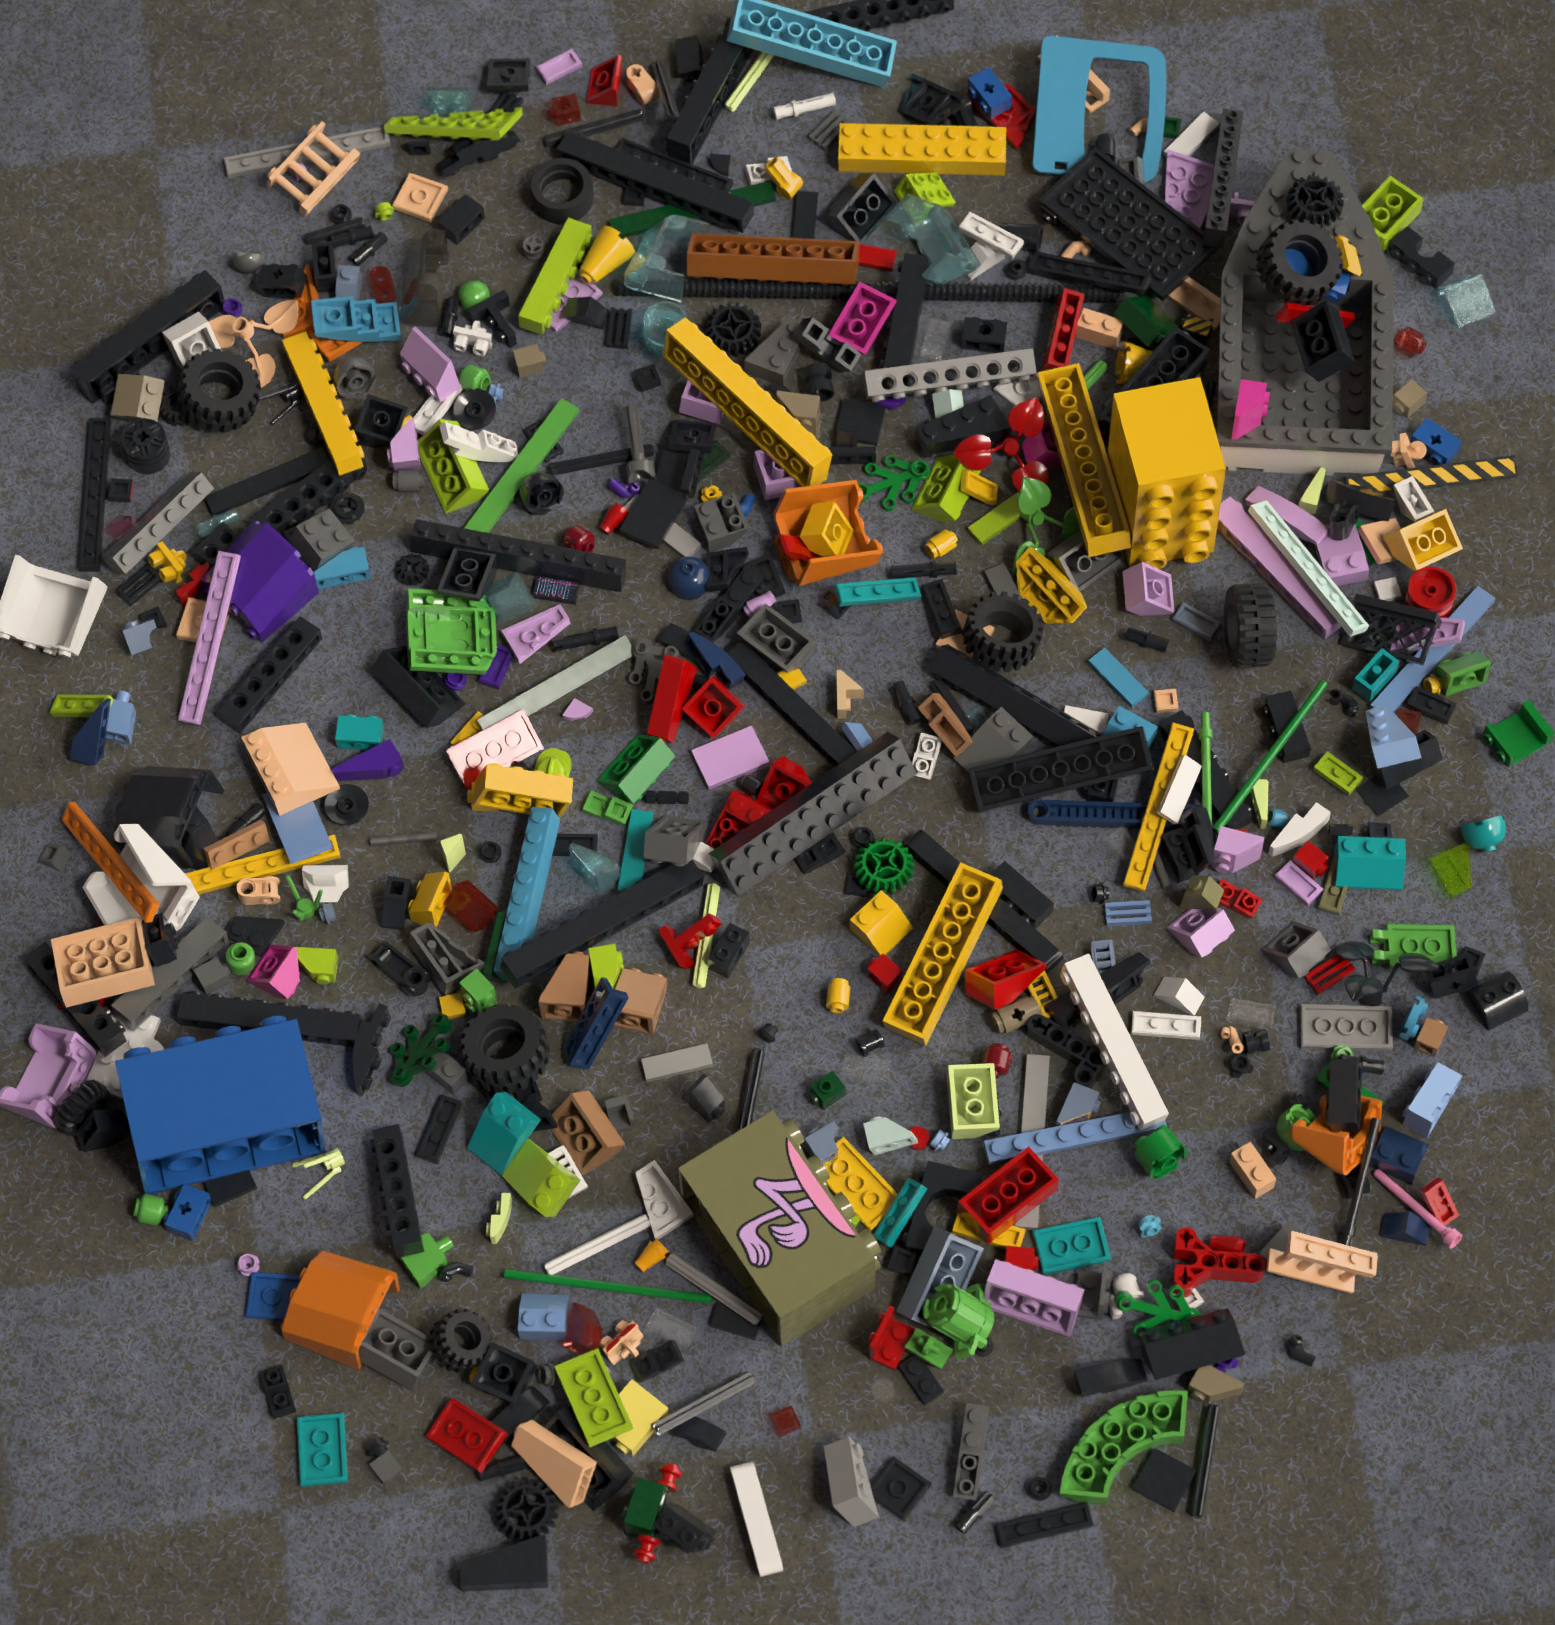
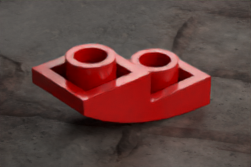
M785 534L779 536L782 543L780 549L785 557L788 556L794 562L800 559L806 563L809 559L816 558L814 552L809 551L801 538Z
M208 562L194 568L189 573L191 582L181 585L176 591L178 601L182 606L187 604L188 597L195 598L203 589L200 580L211 569Z
M1221 879L1218 885L1224 889L1219 904L1240 915L1252 918L1263 899L1245 888L1240 890L1226 880Z

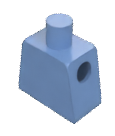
M118 691L116 698L112 702L109 711L106 739L131 745L136 711L134 705L128 703L131 695L126 691Z

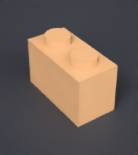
M1083 308L1077 325L1076 338L1116 350L1123 334L1124 323L1118 318Z
M1251 1142L1231 1153L1229 1163L1254 1199L1274 1188L1276 1178Z

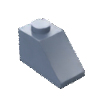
M339 265L336 280V298L353 296L354 301H359L362 283L360 266Z

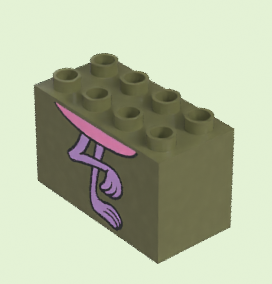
M772 1110L678 1169L681 1197L693 1212L695 1220L755 1309L763 1314L764 1322L782 1347L874 1290L875 1272L881 1268L876 1256L881 1253V1249L868 1229L860 1233L855 1230L851 1218L855 1216V1211L847 1197L842 1192L834 1196L831 1195L825 1181L830 1179V1176L819 1157L814 1155L806 1159L800 1147V1144L804 1142V1138L795 1122L791 1118L781 1122Z

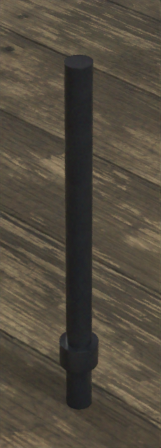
M1377 1118L1371 1119L1346 1224H1343L1341 1234L1343 1236L1341 1244L1350 1246L1352 1237H1355L1357 1229L1355 1223L1381 1122Z

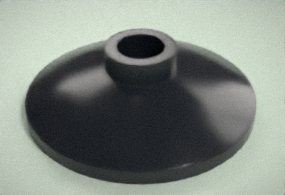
M482 389L466 390L458 396L454 403L456 420L461 426L470 430H478L488 426L496 414V404L493 397ZM474 409L480 410L476 415L472 413Z
M344 784L340 785V789L327 795L324 806L330 820L336 824L347 826L358 823L366 816L369 809V800L366 793L360 787ZM347 805L352 807L350 810H344V807Z

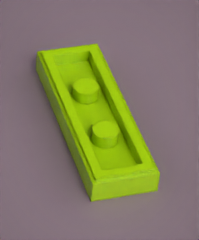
M1019 492L968 527V532L981 546L1021 518V511L1018 508Z
M57 694L50 714L53 717H91L106 698L111 699L110 707L114 699L110 695Z

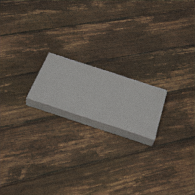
M1301 1004L1300 1006L1301 1049L1334 1050L1336 1046L1342 1045L1343 1047L1348 1046L1351 1050H1393L1392 1006Z

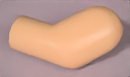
M1143 118L1129 129V133L1136 137L1141 132H1146L1148 118Z
M1075 241L1060 256L1073 258L1076 253H1082L1084 256H1087L1091 253L1092 247L1086 241Z
M1229 1026V1028L1223 1027L1221 1029L1222 1039H1229L1232 1051L1237 1054L1241 1053L1243 1045L1236 1029L1232 1026Z

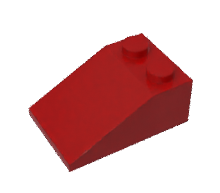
M1017 949L966 969V994L990 1006L992 1009H1000L1004 1005L1013 1002L1047 968V964Z

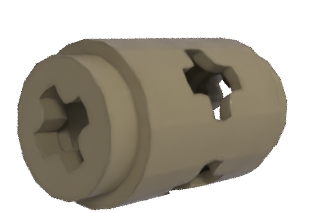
M1025 996L1014 1001L1012 1004H1006L1000 1009H995L991 1013V1017L998 1033L1004 1032L1007 1034L1020 1028V1026H1026L1029 1017L1034 1014H1041V1010L1034 996ZM1015 1011H1020L1021 1015L1018 1016V1019L1012 1018V1015L1015 1013Z

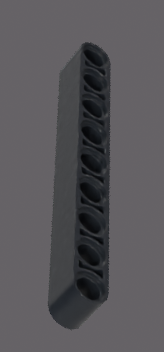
M739 639L725 650L746 674L744 679L834 767L857 753L743 640Z
M918 830L903 845L904 848L908 847V853L912 854L916 861L948 888L960 862L926 832ZM998 897L987 923L1016 949L1046 963L1047 968L1045 971L1048 974L1064 959L1063 954Z

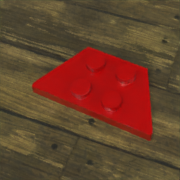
M1008 83L1004 84V86L1012 95V108L990 119L986 113L984 114L980 110L975 98L972 99L967 92L965 95L969 97L971 105L993 127H1006V139L1018 150L1036 115V109Z

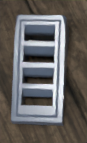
M1113 940L1090 942V955L1097 971L1098 968H1111L1116 965ZM1109 958V961L1097 962V959Z

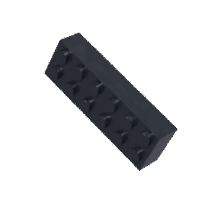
M1175 327L1119 392L1193 379L1208 364L1210 349ZM1113 399L1098 415L1099 430L1110 436Z

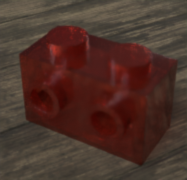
M469 880L456 883L443 903L451 914L458 917L474 933L486 929L499 910Z

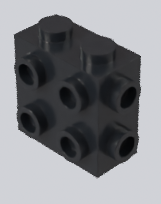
M679 1504L666 1506L654 1524V1527L659 1530L657 1533L666 1540L673 1539L678 1543L677 1547L687 1554L690 1552H701L705 1549L709 1550L715 1541L713 1536L716 1530Z

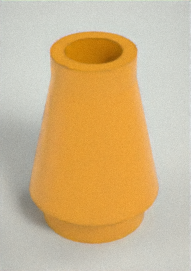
M656 1238L653 1242L650 1241L634 1263L645 1272L648 1268L666 1258L665 1255L669 1251Z

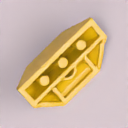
M1029 547L1015 562L1018 591L1023 599L1025 598L1029 601L1028 605L1030 607L1034 605L1037 608L1036 613L1041 614L1042 620L1046 624L1073 623L1087 608L1082 593L1054 563L1034 548Z

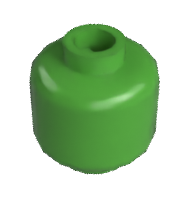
M475 365L466 366L458 375L459 384L463 391L475 390L476 388L487 391L491 383L487 370Z
M239 942L227 949L226 964L230 972L241 976L250 973L254 969L255 953L250 945Z
M143 1194L141 1198L136 1199L133 1216H136L138 1223L157 1226L160 1224L161 1219L165 1218L168 1206L164 1205V1198L161 1196Z

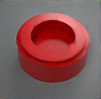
M920 1126L909 1130L918 1140L917 1144L910 1145L909 1147L916 1151L925 1149L929 1144L928 1131Z

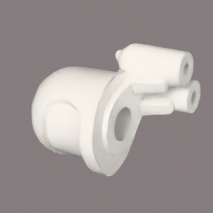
M1131 1273L1118 1275L1112 1283L1115 1295L1119 1291L1124 1290L1128 1291L1133 1299H1140L1145 1296L1144 1292L1139 1290L1136 1276ZM1110 1295L1108 1308L1114 1320L1122 1317L1123 1313L1114 1303L1115 1296ZM1123 1300L1121 1305H1123V1303H1128L1129 1300Z

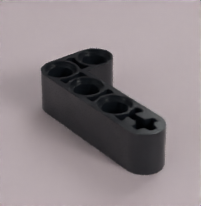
M1034 1014L1029 1017L1027 1021L1028 1037L1078 1066L1074 1072L1073 1083L1075 1082L1092 1089L1105 1069V1064L1100 1057V1049L1041 1014ZM1053 1036H1059L1060 1038H1062V1040L1059 1042H1055L1051 1038ZM1077 1047L1081 1049V1052L1074 1053L1070 1049ZM1098 1059L1101 1061V1063L1095 1065L1092 1064L1090 1060ZM1087 1077L1089 1081L1083 1083L1078 1078Z

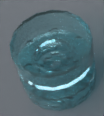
M662 301L651 305L645 312L642 331L643 344L655 356L663 357L666 336L663 333H666L667 329L683 318H687L681 306L674 302Z

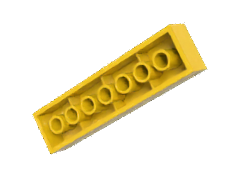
M840 123L839 172H936L938 174L1005 176L1006 127Z
M960 862L883 1019L885 1029L924 1046L927 1045L1003 889L1001 879Z

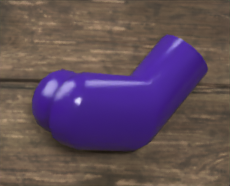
M893 396L890 398L884 397V401L874 402V404L886 406L887 409L893 410L902 406L906 399H893Z
M615 477L608 484L621 498L634 497L640 491L638 483L632 482L631 484L623 485Z

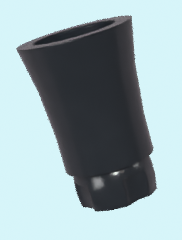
M1000 222L998 224V227L1024 240L1021 248L1040 252L1043 240V224L1011 222L1008 224Z

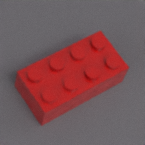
M1028 1146L960 1199L957 1212L988 1245L1058 1190L1059 1179Z

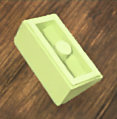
M462 834L440 841L444 861L449 873L466 855Z

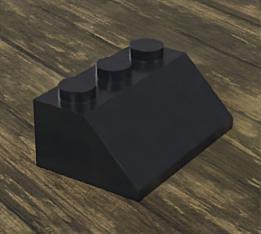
M859 173L822 217L833 231L849 241H859V244H863L898 203L875 173Z

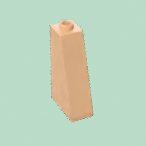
M533 1420L518 1425L514 1431L512 1447L567 1507L571 1508L584 1502L597 1462Z

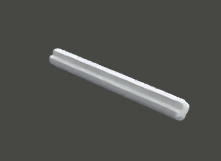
M643 1214L545 1263L544 1268L547 1274L553 1275L648 1228L650 1221Z

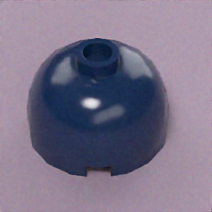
M681 557L669 568L667 581L670 591L683 600L700 598L702 594L708 591L706 581L709 576V570L706 564L696 557Z

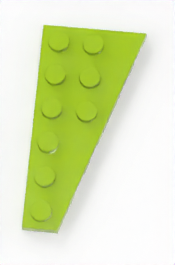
M522 107L514 108V112L505 113L503 109H495V111L484 114L482 110L449 113L450 117L439 118L438 114H431L423 119H419L417 115L392 117L384 125L385 133H393L395 136L412 134L414 137L431 135L433 138L450 136L453 139L469 137L472 140L489 138V140L495 141L501 139L523 113Z

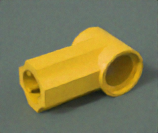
M774 157L765 164L764 170L776 183V190L783 198L790 200L803 186L802 179L797 174L790 172L779 157Z

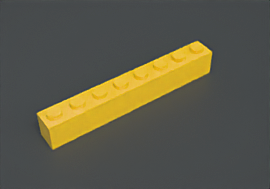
M306 331L283 339L286 355L303 390L339 476L362 468L361 458L365 457L361 445L356 446L355 444L358 442L354 430L350 431L348 428L351 426L347 414H342L344 408L341 400H336L335 398L337 392L334 384L329 385L328 381L331 379L327 369H322L324 363L320 353H315L317 347L314 339H309Z

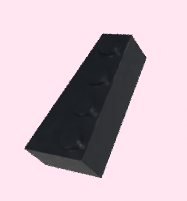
M989 395L917 427L914 442L924 458L934 454L955 450L963 440L972 435H985L992 444V442L1000 441L1004 437L1010 436L1012 428L993 397Z

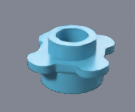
M1153 1215L1142 1218L1139 1222V1228L1142 1231L1140 1236L1145 1238L1156 1235L1162 1229L1161 1225H1159L1161 1219Z

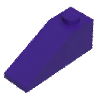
M389 739L331 770L336 781L385 779L389 776L394 777L404 769V764L401 756Z

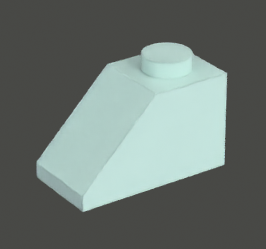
M874 1117L870 1119V1122L863 1123L868 1147L874 1155L918 1143L917 1138L911 1131L886 1117Z

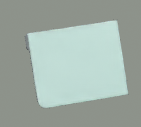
M949 389L932 394L936 418L964 407L962 390Z

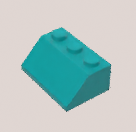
M1338 836L1334 846L1336 887L1343 888L1345 886L1351 889L1373 890L1403 889L1406 863L1405 839Z

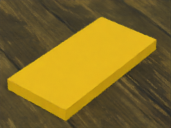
M842 1137L835 1143L839 1149L838 1156L824 1164L830 1176V1179L825 1181V1183L834 1195L842 1192L847 1197L855 1211V1215L859 1217L860 1222L866 1229L872 1232L879 1226L898 1193Z

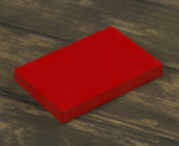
M451 1397L425 1437L482 1473L508 1433Z

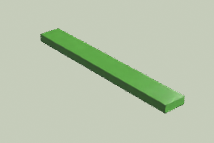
M562 398L464 527L465 529L486 533L492 530L520 492L521 483L527 476L536 471L546 455H548L580 412L578 407Z

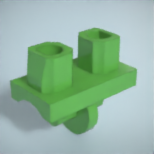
M918 1328L905 1346L907 1351L939 1370L943 1368L953 1352L952 1348Z

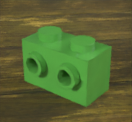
M477 968L459 982L462 998L466 1002L464 1005L471 1014H477L480 1011L485 1012L491 1006L496 1008L495 988Z

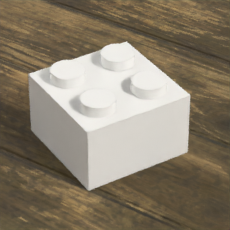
M199 312L162 332L175 362L181 370L184 368V364L191 360V357L199 353L201 355L202 351L205 350L212 352L214 349H221L208 320Z

